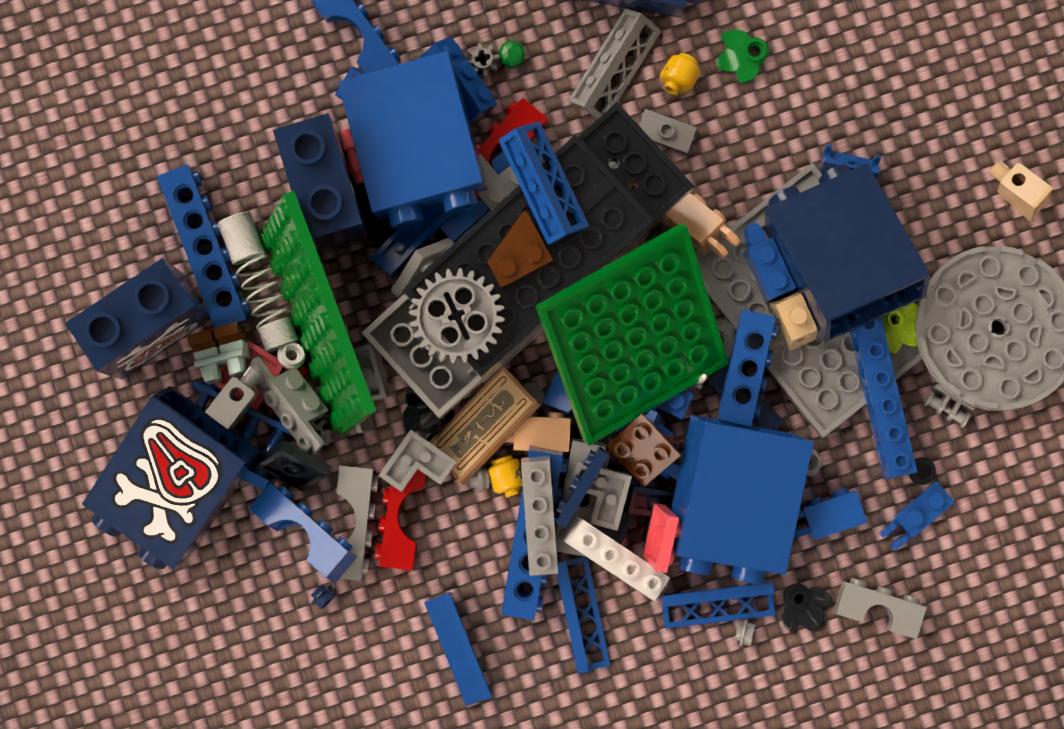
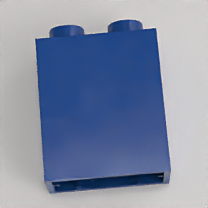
M448 51L338 81L373 214L380 220L388 218L391 228H402L424 220L421 208L443 203L445 213H456L478 205L475 193L488 189L454 62Z
M691 415L671 511L679 517L678 521L681 523L679 536L674 539L673 543L675 554L680 557L678 568L691 573L711 575L713 563L733 566L732 578L754 584H764L767 572L786 575L814 442L793 433L755 426L750 427Z

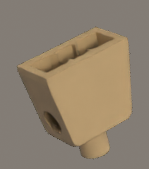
M999 160L989 172L1000 181L997 192L1029 221L1048 203L1053 191V187L1020 163H1017L1010 169Z
M793 291L768 302L773 315L776 317V322L779 323L780 331L789 351L816 340L818 330L801 293Z

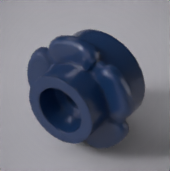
M323 584L320 585L311 594L314 598L311 604H315L320 610L326 607L337 595L332 590L333 586L328 585L325 587Z

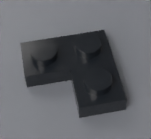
M630 484L623 511L629 514L647 516L641 541L646 543L654 503L666 505L671 510L675 490Z

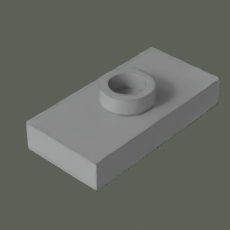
M645 109L639 124L654 143L686 155L697 127Z

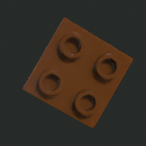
M643 413L606 445L643 487L682 455L677 450L680 444L679 439L675 435L665 437Z

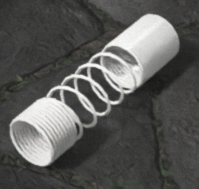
M251 212L237 213L219 221V230L222 233L221 236H223L225 246H227L232 264L246 263L237 270L236 275L252 276L243 282L241 288L245 290L258 289L250 294L246 301L248 303L264 302L257 306L251 312V315L255 317L270 315L256 326L260 339H262L263 347H265V352L279 350L283 344L289 342L296 343L298 336H296V331L293 328L290 317L282 318L259 327L268 319L287 311V308L268 313L254 314L256 310L281 298L282 295L249 301L253 295L275 285L277 282L274 281L255 287H244L246 283L271 271L272 268L253 273L239 274V271L246 266L267 256Z

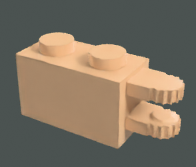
M689 193L664 216L666 224L671 229L681 223L687 226L693 247L704 256L712 250L721 258H724L728 252L719 243L723 238L733 246H737L740 243L738 236L726 227V218L717 209L713 211L709 209L704 199L696 193L694 195Z
M534 412L514 432V436H511L505 443H514L513 451H529V447L533 446L569 453L570 418H565V413L549 412L548 418L537 417V412Z

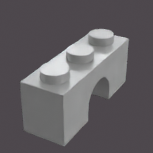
M851 578L850 583L842 581L833 610L834 614L864 622L869 608L874 605H882L889 615L886 630L914 639L918 638L927 608L919 605L921 599L904 595L902 600L893 597L894 591L879 586L876 591L867 589L866 582Z

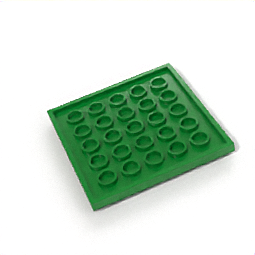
M682 223L535 306L583 441L588 446L633 421L642 413L650 411L699 382L701 375L706 374L709 376L729 364L689 230Z

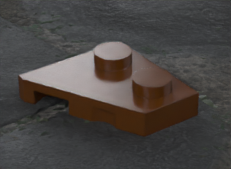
M524 211L487 263L502 289L553 262V259L527 211Z

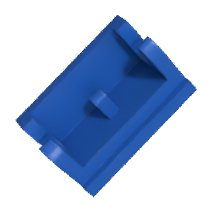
M826 144L819 171L821 174L842 164L848 165L850 170L867 163L877 179L880 170L878 164L881 156L875 155L873 160L831 151L833 145Z

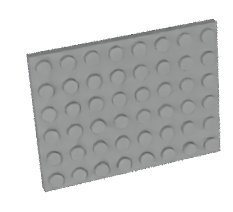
M813 162L729 228L738 236L740 243L737 246H733L723 238L719 243L728 252L724 258H721L712 250L705 256L700 251L696 254L709 299L724 318L734 326L735 330L737 329L741 309L764 314L772 313L769 304L765 303L743 254L748 248L743 230H745L748 224L750 225V223L754 222L760 224L761 229L765 233V208L769 207L768 202L770 198L777 192L788 187H797L800 192H803L818 185L822 174ZM894 314L890 318L892 324L895 321ZM817 331L816 340L789 351L787 344L769 348V350H773L770 367L765 366L764 368L821 439L866 404L850 332L824 343L820 333ZM749 335L747 344L751 348H758L752 341L751 335ZM782 337L781 340L777 342H773L770 340V344H780L781 342H783L784 337ZM902 343L900 350L896 354L890 352L895 378H899L922 359L918 346L913 347Z

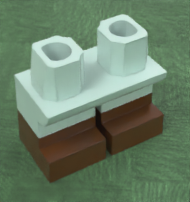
M238 322L213 328V331L209 329L187 336L189 347L192 348L195 358L194 366L201 371L203 379L207 384H213L222 380L220 367L228 365L231 377L242 376L247 371L246 360L250 359L245 327Z

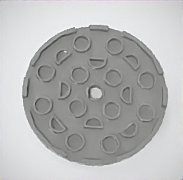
M982 246L967 250L951 258L929 279L927 296L918 301L916 311V341L920 355L930 374L955 398L985 410H1017L1035 404L1049 396L1064 382V281L1041 259L1037 260L1023 253V250L1013 247ZM993 321H999L1003 324V335L992 333Z

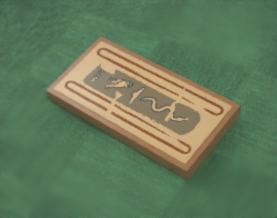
M503 366L429 443L457 461L451 470V474L459 483L464 485L541 404Z

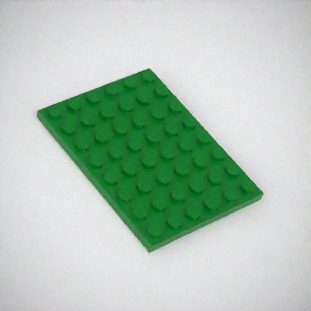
M294 191L282 195L263 227V234H260L261 243H263V248L265 250L269 249L272 260L269 262L274 276L278 275L282 284L279 286L280 294L283 301H288L290 305L289 317L291 318V323H293L292 325L294 328L298 327L301 335L298 338L299 345L303 348L304 353H307L311 362L308 364L311 377L317 379L319 383L318 396L322 403L328 407L330 415L327 416L330 428L332 431H336L338 436L349 433L376 412V408Z

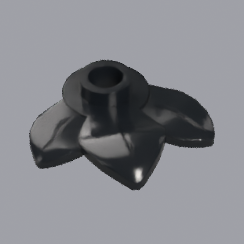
M412 388L408 389L405 395L407 407L403 412V424L406 433L408 434L410 430L416 432L422 427L427 433L437 435L442 425L441 419L420 399Z
M794 583L788 586L783 594L785 607L781 613V621L789 632L795 630L800 624L809 631L819 632L824 624L822 610L832 605L833 599L828 592L820 587L807 588L803 584ZM797 594L802 595L799 602L794 601V597Z

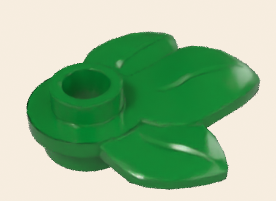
M743 30L723 32L721 39L727 49L719 55L716 67L725 72H736L739 83L752 80L758 74L759 65L768 57L769 48L767 43L757 37L750 38ZM755 47L759 49L760 54L752 56L750 49Z

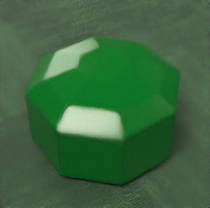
M513 40L503 43L498 52L501 64L510 69L521 66L526 54L522 44Z

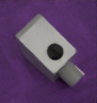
M250 366L241 379L233 376L205 413L225 428L234 430L258 397L259 393L254 388L263 378V375ZM238 389H241L244 393L240 401H237L234 396Z

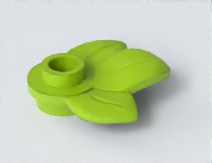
M912 303L881 317L888 348L891 353L896 354L900 350L902 343L913 347L918 346L915 333V317L918 304ZM894 314L895 321L892 324L890 318Z

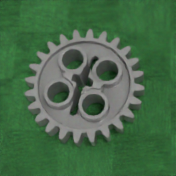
M459 268L457 276H452L450 269H447L446 278L443 279L438 273H435L437 282L433 284L430 280L426 279L425 283L428 289L425 291L417 288V292L422 296L421 299L411 300L414 305L418 306L416 310L409 311L410 315L417 317V320L409 323L410 327L419 328L413 337H423L424 340L421 342L420 348L422 349L429 345L431 347L429 356H433L438 351L440 353V362H443L447 355L450 356L452 364H455L457 357L460 356L464 364H467V355L470 354L478 360V350L481 349L486 354L489 353L486 346L487 342L494 345L497 344V341L492 337L493 333L502 334V330L496 327V323L505 321L503 317L497 316L498 312L504 310V306L495 305V302L500 299V295L491 296L490 292L493 290L494 285L491 284L484 287V276L475 281L474 271H471L467 277H463L462 268ZM462 289L470 291L472 293L471 301L464 305L458 303L455 299L458 291ZM445 293L450 294L457 311L465 313L461 318L470 336L469 340L464 339L457 322L449 320L452 317V312L444 297ZM434 302H441L446 307L444 314L440 317H433L429 313V307ZM471 317H482L485 320L483 329L480 331L471 330L468 327V321ZM448 328L455 329L458 332V339L452 344L443 342L441 338L443 331Z

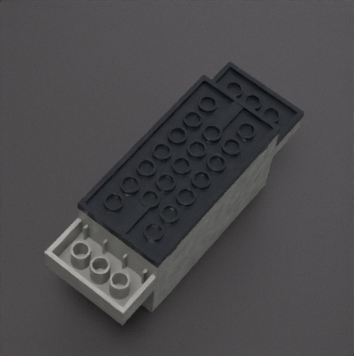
M618 102L609 108L580 136L574 135L555 152L589 227L569 234L556 243L548 245L519 185L402 290L404 295L362 332L439 419L445 416L480 383L484 385L503 366L510 362L544 331L535 307L537 304L631 252L647 237L650 228L693 190L694 185ZM545 161L542 164V166L545 170L550 172V166L548 162ZM615 162L618 167L613 169L609 166V163ZM629 183H634V184H636V185H637V189H634V190L630 189V188L628 187V184H629ZM554 185L553 189L556 195L562 198L561 189ZM527 211L553 262L501 289L487 262L520 215ZM567 211L566 216L570 225H576L577 223L573 215ZM459 268H462L463 277H467L471 271H474L475 281L484 276V287L491 284L494 285L490 295H500V299L495 302V305L504 306V310L498 312L497 316L503 317L505 321L496 323V327L502 330V334L493 333L492 335L497 344L494 345L487 342L486 346L489 353L486 354L481 349L478 350V360L471 354L467 355V364H464L461 356L457 357L455 364H452L448 355L443 362H440V353L438 351L433 356H429L431 347L428 345L425 348H420L424 338H414L413 335L419 328L410 327L409 324L417 320V317L409 314L410 310L418 308L411 300L421 299L422 297L417 292V288L426 291L428 287L425 280L428 279L434 284L437 282L435 273H438L443 279L446 278L447 269H450L452 276H457ZM462 289L457 292L455 299L460 304H468L472 299V293ZM445 293L444 297L452 312V317L449 320H455L464 339L469 340L470 336L461 318L465 313H459L450 294ZM434 302L429 307V313L433 317H440L444 314L446 307L441 302ZM473 316L468 321V327L473 331H480L485 326V320L480 316ZM448 328L443 331L441 338L443 342L452 344L458 339V332L455 329Z

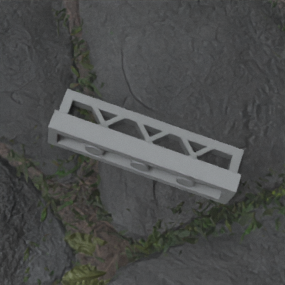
M625 9L568 101L575 107L586 110L596 119L601 117L618 102L661 33V30L642 13ZM645 26L650 30V33L645 41L640 42L639 33ZM633 50L634 58L632 62L625 65L626 54L628 51ZM619 73L617 86L611 88V78L614 74ZM604 96L605 105L598 112L593 107L598 99Z

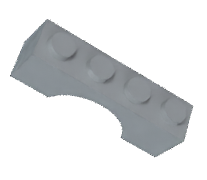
M339 466L336 494L345 498L354 509L356 525L352 536L347 542L353 546L350 551L357 556L339 579L362 581L363 575L368 576L370 559H366L365 554L366 547L371 548L373 531H368L369 519L374 520L376 503H371L372 492H377L379 476L374 475V469Z

